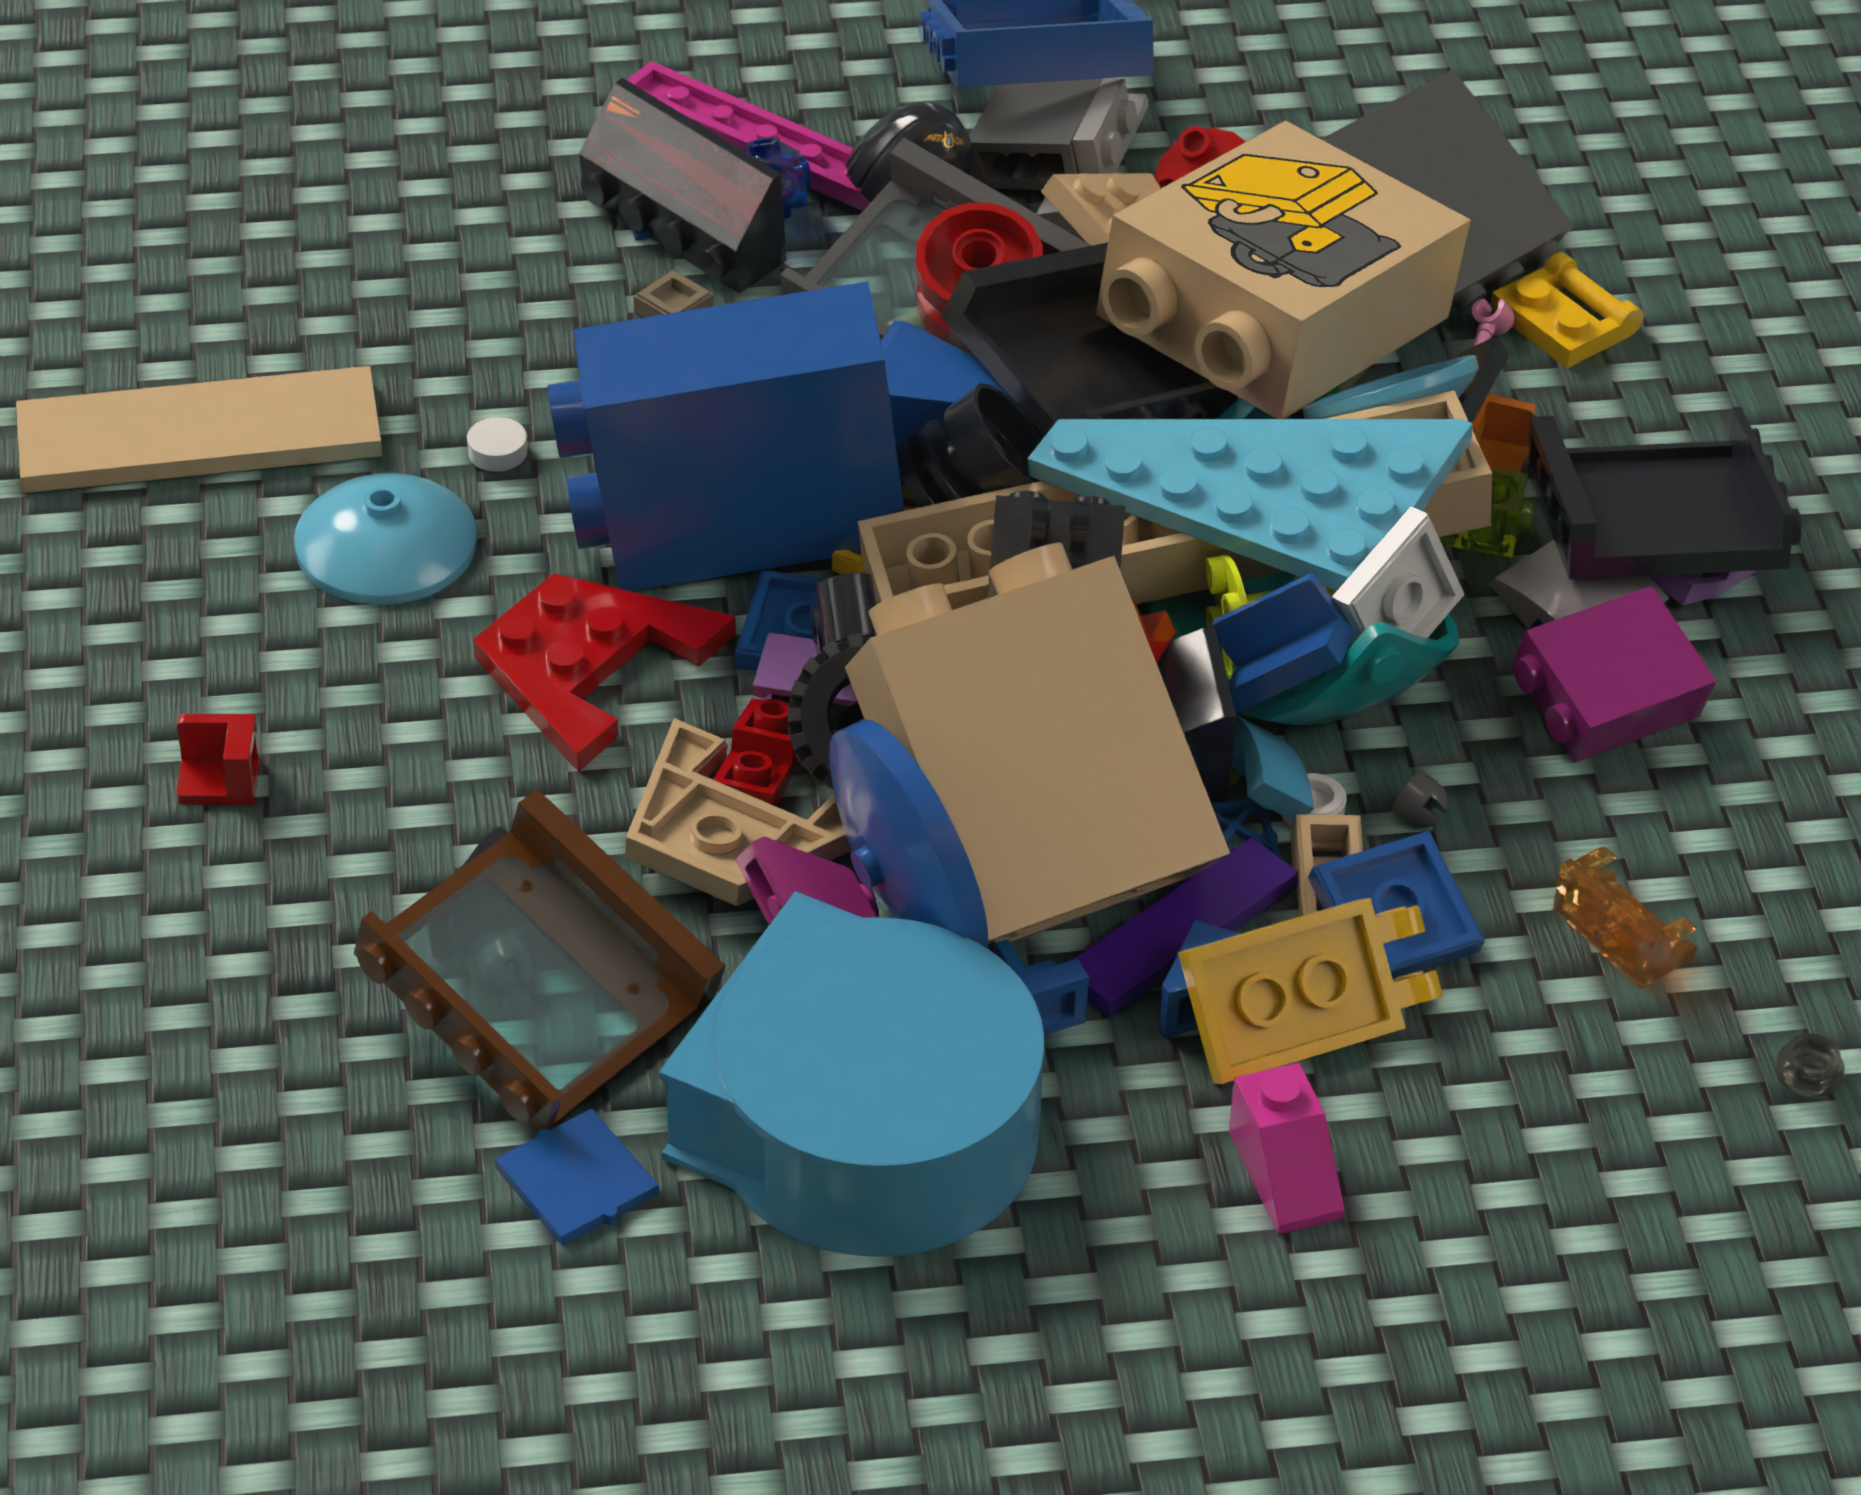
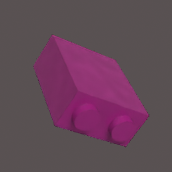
M1652 586L1526 630L1511 665L1518 686L1524 693L1530 694L1545 717L1549 733L1555 741L1562 743L1574 763L1700 717L1717 683Z

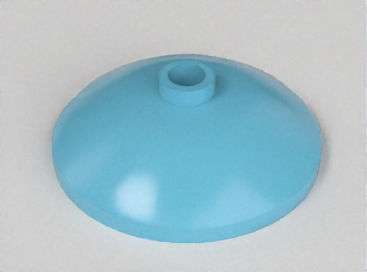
M1476 355L1449 359L1342 390L1302 407L1304 419H1326L1455 390L1457 397H1459L1473 381L1479 369Z
M382 473L348 480L317 498L303 512L298 521L294 535V545L300 569L321 590L350 602L369 605H391L425 598L441 591L456 581L466 571L474 558L477 548V529L471 510L451 490L418 476Z

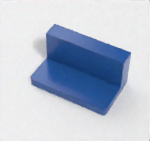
M1315 574L1301 577L1216 618L1210 627L1216 629L1219 644L1236 666L1228 683L1237 713L1341 665L1356 633Z

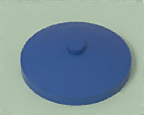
M863 719L836 732L832 736L829 747L830 772L840 819L852 850L851 861L860 881L866 888L872 890L889 918L914 920L948 929L962 938H970L988 949L987 919L972 866L944 805L919 765L905 747L886 728L875 721Z

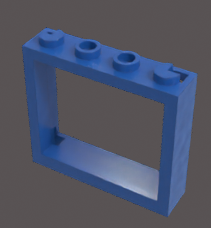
M927 0L928 12H921V25H919L921 43L927 44L928 53L934 55L935 62L941 64L942 71L947 72L957 87L1154 75L1153 20L1132 0Z

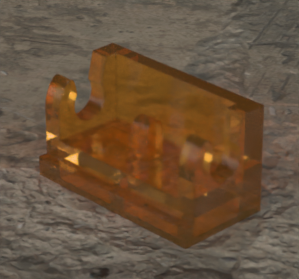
M1607 847L1597 848L1574 861L1570 858L1561 863L1553 910L1637 987L1641 989L1695 958L1697 946L1689 939H1681L1689 936L1696 930V926L1687 918H1681L1665 925L1616 881L1617 875L1610 868L1595 872L1600 867L1608 865L1616 859V855Z

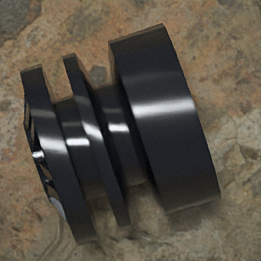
M979 383L946 409L944 421L930 420L919 430V434L913 433L896 448L899 472L903 483L919 508L1039 482L1041 480L1029 476L1028 457L1043 438L1024 411L1004 392L990 384Z

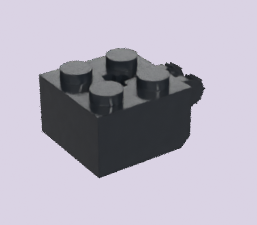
M1016 491L1009 496L996 495L990 569L1016 555L1053 543L1063 544L1072 569L1115 556L1119 569H1121L1125 506L1111 505V502L1107 499L1096 496H1082L1071 502L1048 500L1045 495L1035 491ZM990 574L987 598L997 595Z

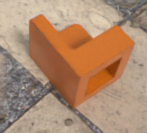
M1488 393L1473 421L1472 430L1491 469L1492 480L1516 484L1528 455L1530 417H1535L1536 406L1532 403Z

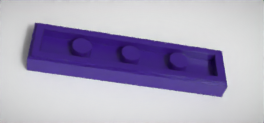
M1253 837L1249 838L1230 851L1229 855L1195 875L1072 959L1079 960L1089 977L1087 1001L1108 1018L1112 1017L1166 979L1195 920L1234 932L1297 888L1299 872Z

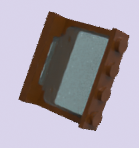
M538 789L518 802L511 831L387 924L372 911L361 919L354 949V955L357 957L364 973L374 982L384 983L404 1002L408 1014L415 1023L424 1029L434 1031L452 1049L456 1061L466 1072L474 1076L479 1075L500 1095L503 1106L511 1116L520 1122H528L536 1131L542 1128L544 1130L555 1128L711 1003L716 995L726 967L723 962Z

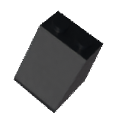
M1202 628L1169 641L1168 646L1157 662V666L1210 802H1226L1229 796L1236 712L1216 629Z

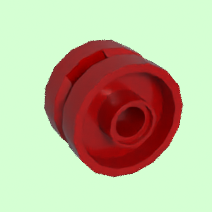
M966 203L944 210L925 226L916 243L917 312L925 329L931 335L966 353H972L941 317L963 271L1042 256L1043 245L1034 226L1018 212L994 203Z

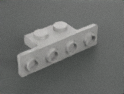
M1104 78L1072 140L1079 174L1116 173L1149 106L1147 95L1127 94L1125 78ZM1045 197L1037 215L1064 230H1074L1071 224Z

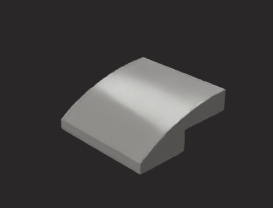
M1554 540L1495 577L1489 584L1528 630L1540 622L1546 624L1649 586L1654 588L1664 604L1669 599L1649 576L1569 579Z

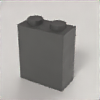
M1104 78L998 85L969 136L974 153V178L992 189L1042 190L1053 174H1079L1072 140Z

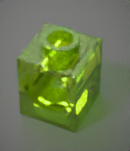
M1490 468L1492 472L1491 526L1443 536L1442 545L1513 558L1518 534L1530 535L1536 500L1525 498L1528 474Z

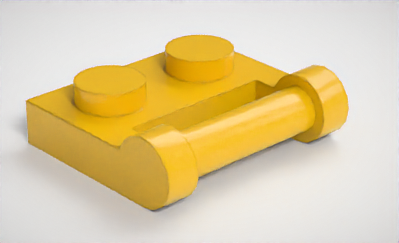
M1557 252L1546 261L1543 268L1492 292L1490 305L1492 312L1495 313L1498 308V302L1504 299L1515 314L1512 327L1567 369L1629 338L1640 328L1644 319V312L1631 301H1619L1580 272L1577 262L1564 252ZM1565 288L1605 319L1599 321L1559 290Z

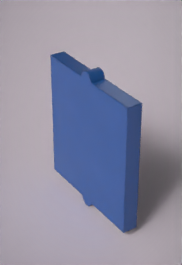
M592 1108L551 1130L539 1129L536 1138L495 1159V1167L561 1246L603 1223L614 1225L618 1221V1215L659 1194V1184Z

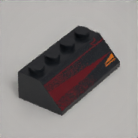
M621 78L615 82L579 152L582 175L581 188L584 196L593 205L602 207L623 220L631 229L635 231H648L650 238L664 246L668 252L680 256L701 269L709 278L720 281L739 294L787 261L781 173L626 79Z

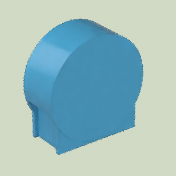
M795 891L659 1071V1079L667 1082L668 1144L662 1151V1159L734 1189L742 1201L766 1223L800 1242L820 1249L856 1256L889 1257L926 1252L954 1243L980 1230L998 1217L1017 1197L1031 1174L1039 1143L1044 1061V1031L1037 1005L1020 977L1001 958L970 938H962L948 929L914 920L877 917L862 918Z

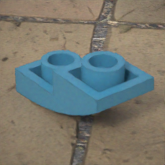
M1236 714L1231 767L1246 777L1247 797L1253 799L1261 807L1273 810L1293 821L1296 814H1309L1314 809L1312 791L1306 770L1298 754L1280 737Z

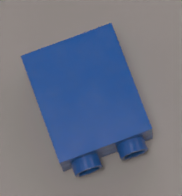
M868 281L573 329L580 379L547 385L553 428L560 459L592 453L596 473L567 477L568 496L578 549L611 544L619 589L636 591L830 559L834 551L849 550L855 554H860L861 547L857 521L904 511L885 360Z

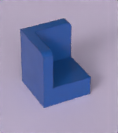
M1008 939L994 943L993 953L1001 958L1020 977L1031 993L1041 1016L1044 1035L1086 1023L1089 977L1078 959L1058 965L1053 960H1046L1024 967Z

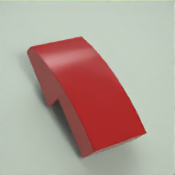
M751 698L733 727L731 751L713 778L714 781L775 807L778 806L798 761L788 732L789 704L779 699L759 700Z

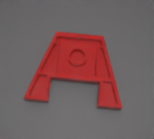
M553 573L473 639L474 657L579 772L615 741L619 735L617 718L583 700L589 693L650 641L697 666H701L736 635V616Z

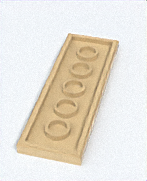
M370 366L16 401L20 480L23 493L382 456L381 437Z

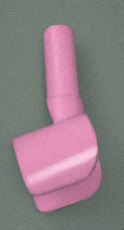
M1478 299L1472 305V315L1479 323L1473 346L1492 338L1493 335H1502L1512 327L1515 314L1504 299L1498 302L1497 311L1492 316H1490L1492 308L1485 299Z

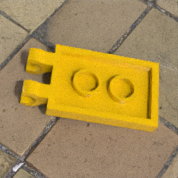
M1371 898L1359 899L1178 952L1213 1084H1224L1234 1081V1077L1277 1068L1406 1029L1401 1012L1402 1008L1443 996L1436 970L1425 973L1417 971L1393 979L1384 949V943L1426 931L1419 905L1408 908L1402 906L1375 915Z

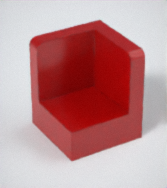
M255 714L179 715L177 732L181 765L176 790L178 803L182 805H255L261 761Z

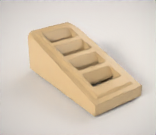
M1296 814L1290 833L1292 865L1299 872L1296 893L1300 917L1317 912V909H1323L1308 879L1312 867L1363 851L1361 818L1359 815ZM1312 851L1342 852V857H1313Z

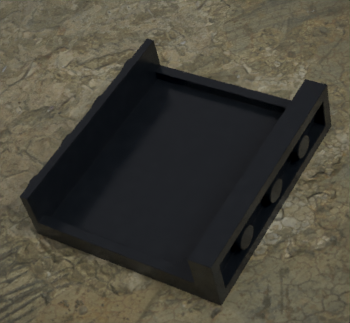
M1108 242L963 271L941 315L1044 436H1046L1058 419H1217L1239 398L1233 393L1217 387L1207 378L1134 336L1125 334L1115 325L1096 315Z
M1732 407L1730 441L1566 448L1554 416L1530 417L1527 470L1569 579L1790 568L1791 545H1799L1801 540L1800 513L1797 508L1791 509L1788 503L1785 482L1777 480L1774 474L1772 456L1764 454L1761 448L1760 432L1758 428H1751L1742 407Z

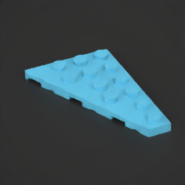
M1058 419L1028 457V470L1030 477L1081 496H1096L1107 499L1111 502V505L1125 506V512L1296 576L1304 577L1308 574H1315L1323 586L1338 591L1410 507L1420 511L1424 510L1471 443L1473 423L1463 419Z

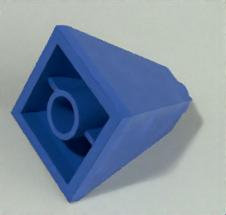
M894 320L881 340L896 448L911 434H919V430L930 420L944 421L946 409L979 383L990 384L1012 399L976 357L906 321Z

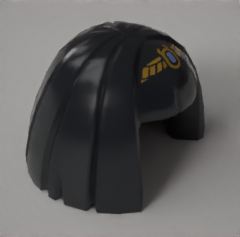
M914 102L897 108L874 124L854 146L845 166L847 168L846 173L850 176L852 184L855 188H861L860 193L872 202L891 181L890 152L903 138L973 178L974 153L969 134L954 113L942 105L931 102Z

